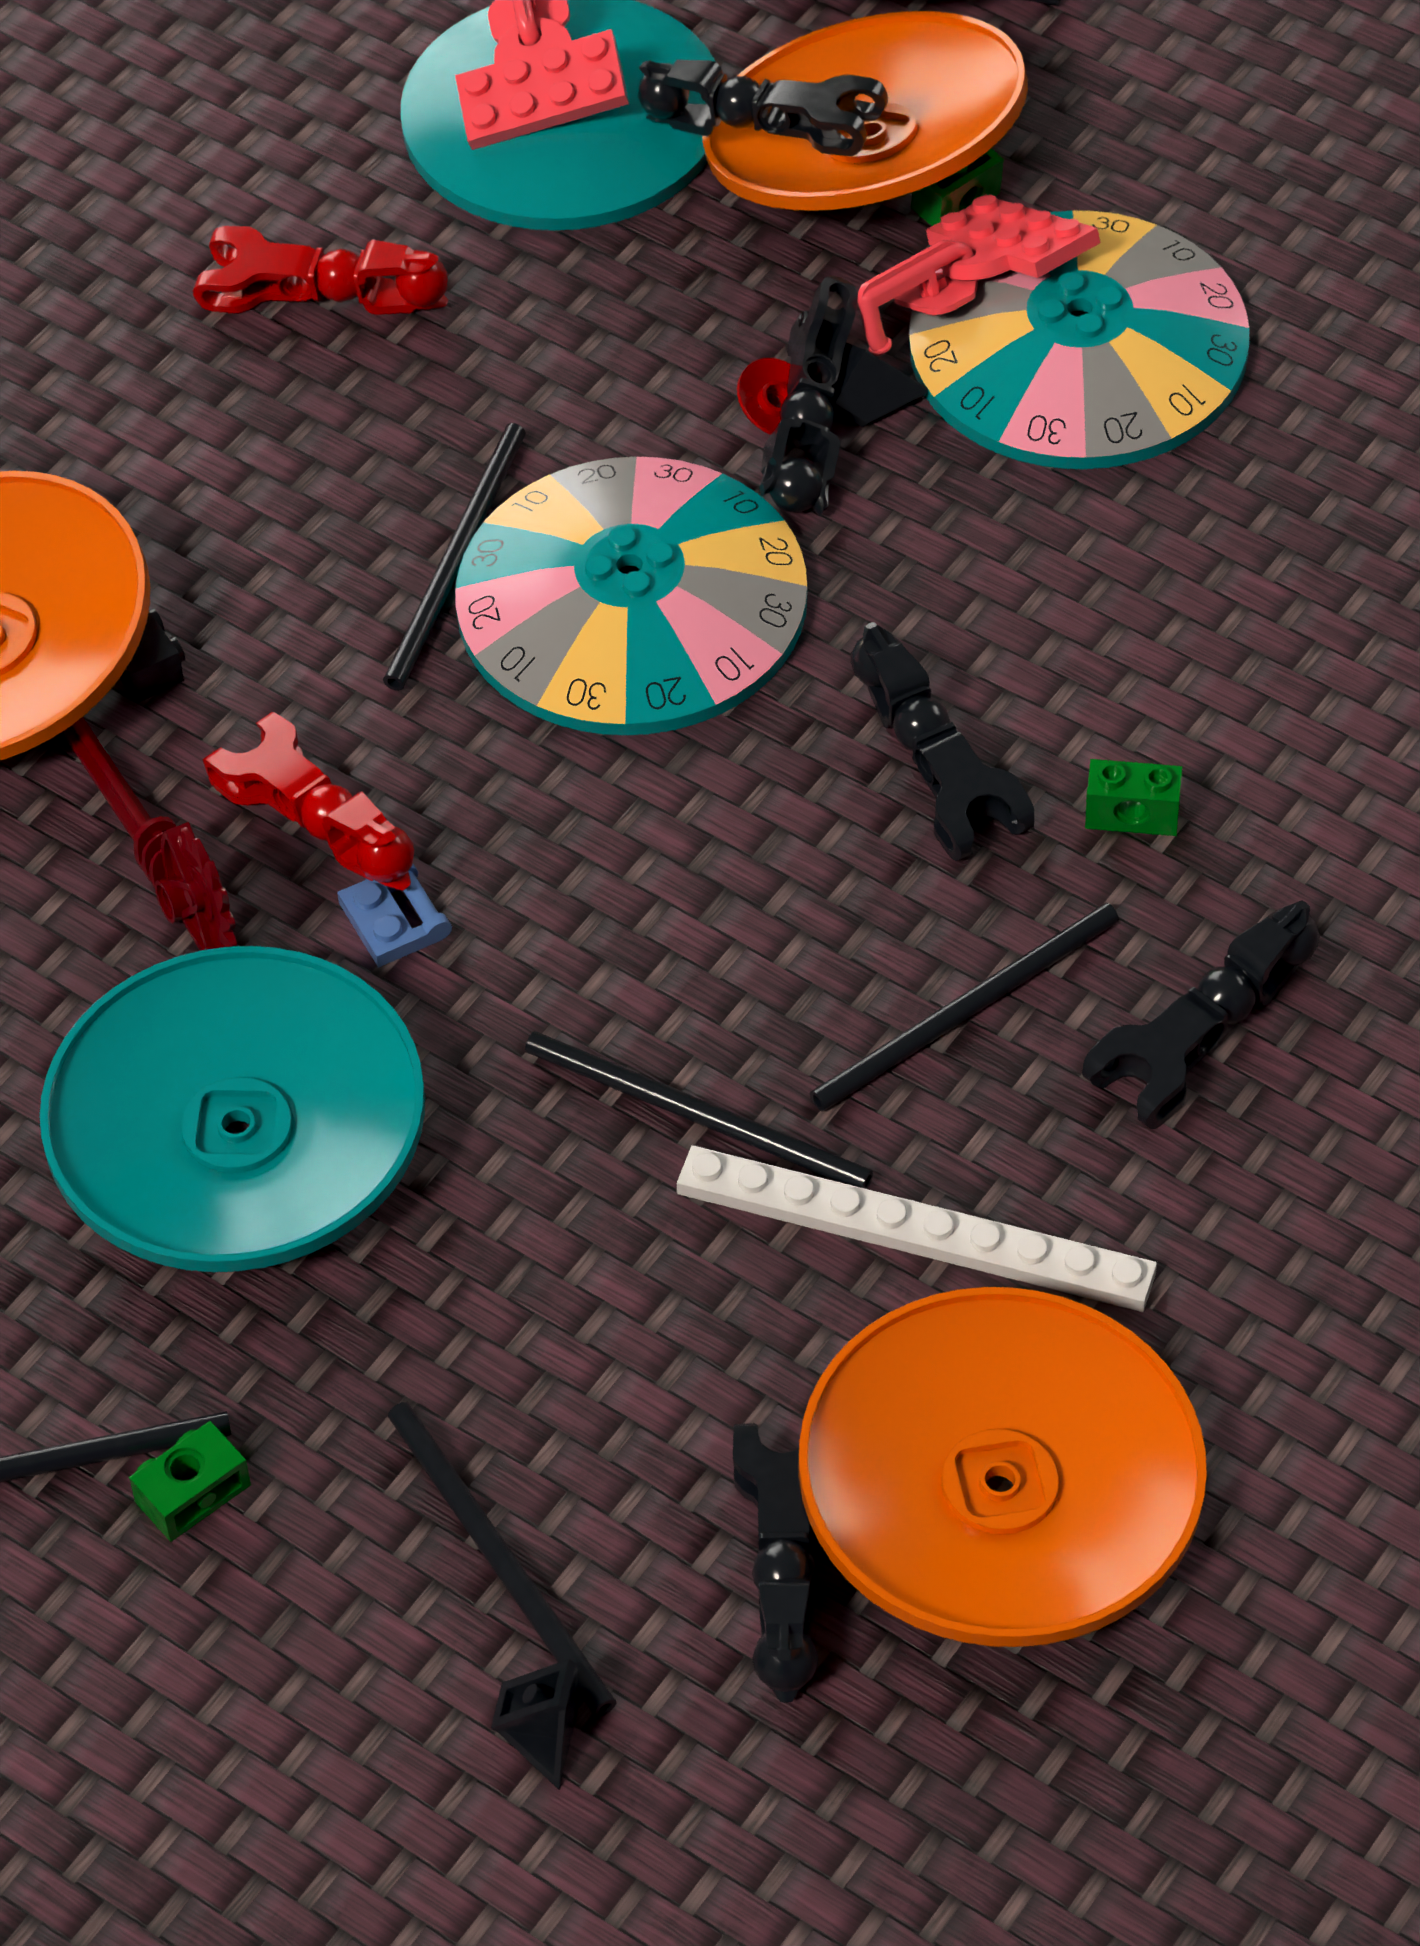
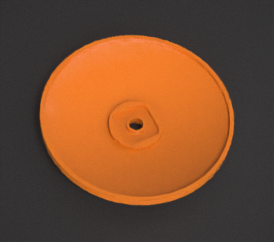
M908 11L872 15L837 23L796 38L761 57L737 75L749 77L760 85L764 79L770 80L771 83L778 80L819 83L841 75L862 76L880 81L887 91L888 103L881 116L876 120L863 121L867 140L858 154L853 156L823 154L817 151L811 142L806 139L774 135L763 129L756 131L754 125L750 128L736 129L725 124L723 121L714 128L710 135L702 136L706 158L714 176L729 191L741 198L757 204L789 210H834L863 206L893 199L934 184L958 172L985 154L1003 138L1019 117L1026 102L1028 77L1022 54L1017 45L1008 35L984 21L954 13L935 11ZM859 94L855 97V100L875 103L873 98L868 95ZM840 131V134L845 138L853 139L846 131Z
M0 472V760L18 755L50 740L72 726L105 697L132 660L141 641L150 607V578L146 559L136 536L122 514L108 500L92 489L73 480L40 472Z
M1012 1287L958 1289L910 1302L885 1314L853 1337L832 1359L811 1394L802 1422L799 1441V1481L802 1500L812 1529L832 1563L849 1583L867 1599L892 1616L921 1630L964 1643L993 1647L1045 1645L1085 1635L1121 1619L1143 1604L1175 1571L1193 1539L1205 1496L1207 1475L1206 1450L1201 1426L1188 1395L1169 1366L1147 1343L1111 1317L1073 1300L1035 1290ZM995 1476H1002L1011 1481L1013 1487L1007 1491L998 1492L992 1490L986 1484V1481Z

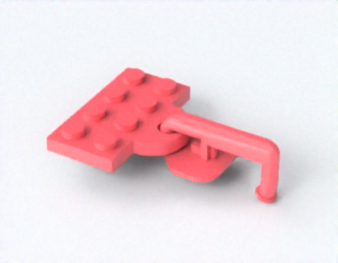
M495 0L488 10L491 34L494 40L498 42L494 54V64L455 75L467 140L472 150L629 104L616 38L612 29L572 40L565 28L570 19L568 0Z
M985 195L974 199L972 205L959 212L943 216L941 222L926 229L930 247L862 284L858 291L857 300L869 344V352L875 356H881L892 347V340L885 335L879 312V306L894 299L897 305L928 315L949 313L976 297L978 280L993 277L1008 270L1039 278L1100 244L1098 228L1079 223L1076 219H1065L1052 215L1048 211H1038L1024 207L1021 203L1000 200L993 195ZM942 268L943 272L935 273V271Z

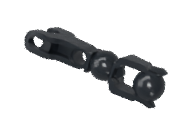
M676 60L673 64L646 61L639 67L644 76L639 84L638 99L642 108L648 113L646 118L652 122L668 123L675 130L701 136L710 135L714 128L719 126L721 121L736 129L750 128L754 125L756 131L763 129L774 135L806 139L811 142L817 151L823 154L841 156L858 154L867 140L863 121L876 120L881 116L888 103V94L883 84L876 79L862 76L841 75L819 83L778 80L771 83L770 80L764 79L760 85L755 80L746 76L731 77L727 80V74L723 73L721 66L715 61ZM690 91L698 92L706 104H688ZM859 94L868 95L873 98L875 103L855 100V97ZM840 131H846L853 139L845 138L840 134Z
M827 276L824 278L814 294L810 310L801 312L791 327L787 347L788 356L791 357L787 384L788 396L780 410V423L764 445L761 468L763 477L759 485L761 496L769 493L775 504L787 512L801 513L812 508L820 516L828 507L829 483L834 477L840 449L838 436L830 432L834 422L833 406L830 403L835 395V389L832 387L839 377L843 350L854 322L858 298L856 287L849 281L837 276ZM829 292H836L843 301L842 308L832 309L828 306ZM789 445L804 450L805 456L813 461L814 465L805 459L790 458L783 461L785 447Z
M875 622L866 624L863 637L857 640L851 652L850 662L854 674L867 685L883 726L886 729L894 728L898 742L907 750L913 751L912 760L917 765L920 774L936 798L934 835L951 859L958 861L973 854L971 848L974 841V831L970 824L975 820L983 818L997 820L1014 835L1034 828V806L1018 778L1006 770L988 767L980 761L965 737L957 731L954 723L950 722L946 708L936 699L931 698L932 690L929 687V677L922 665L893 634Z
M1301 900L1280 908L1236 937L1229 945L1227 956L1224 958V966H1218L1205 973L1197 989L1192 987L1187 994L1175 1000L1149 1024L1123 1025L1110 1030L1086 1055L1082 1069L1083 1077L1098 1088H1105L1122 1077H1137L1146 1081L1147 1086L1138 1095L1137 1119L1150 1129H1156L1164 1124L1185 1103L1186 1074L1228 1033V1025L1236 1024L1247 1018L1254 1004L1268 1005L1293 975L1296 967L1311 959L1318 947L1320 934L1316 922L1309 915L1310 905Z
M734 1424V1484L740 1494L753 1502L758 1508L759 1552L754 1561L752 1576L754 1584L759 1591L762 1637L758 1639L755 1646L752 1662L758 1678L773 1690L779 1701L792 1702L799 1690L812 1679L819 1659L816 1647L810 1638V1592L816 1580L817 1568L810 1553V1522L801 1495L799 1448L786 1453L770 1451L761 1444L757 1424Z

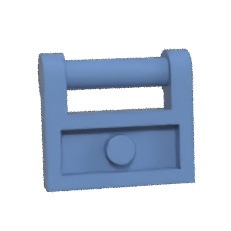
M414 864L408 871L411 885L403 891L423 922L422 925L412 929L391 895L397 889L384 886L376 880L370 881L366 879L337 892L340 906L378 968L445 939L452 931V925L445 914L438 913L418 881V871Z

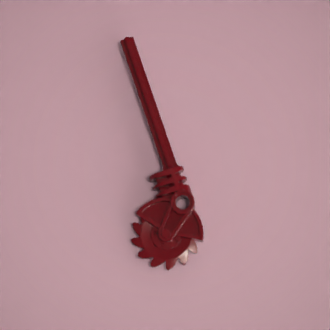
M83 717L62 731V735L133 839L136 862L155 889L158 903L167 920L172 924L183 920L190 936L200 951L237 946L236 938L232 931L236 923L230 912L227 891L222 886L214 861H210L200 839L195 838L189 822L177 826L169 817L159 816L151 819Z

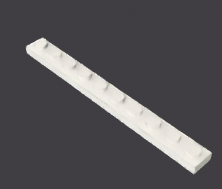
M691 1145L676 1183L677 1194L1140 1312H1144L1156 1275L1157 1262L693 1145Z

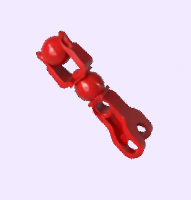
M222 226L215 229L209 242V248L214 260L224 268L203 271L198 276L193 288V296L202 308L224 313H241L252 309L261 302L270 300L300 302L313 298L314 301H320L322 294L327 299L337 302H345L358 297L359 304H363L366 311L374 315L412 313L415 309H440L448 303V298L444 295L448 286V273L439 261V256L433 253L416 251L407 245L371 240L367 242L366 248L361 250L360 256L345 249L329 251L324 255L323 248L317 247L314 249L305 245L268 242L259 231L247 226ZM396 275V280L387 279L382 276Z
M271 712L256 722L261 730L262 742L257 748L244 753H233L220 747L203 758L210 783L230 802L237 805L267 804L289 820L298 822L301 827L308 830L311 836L328 841V845L332 849L336 860L344 868L370 881L376 880L384 886L403 891L411 885L408 871L413 865L414 845L406 832L387 821L383 813L362 791L352 796L349 790L333 785L327 775H324L316 765L304 757L302 749L298 746L295 726L279 714Z

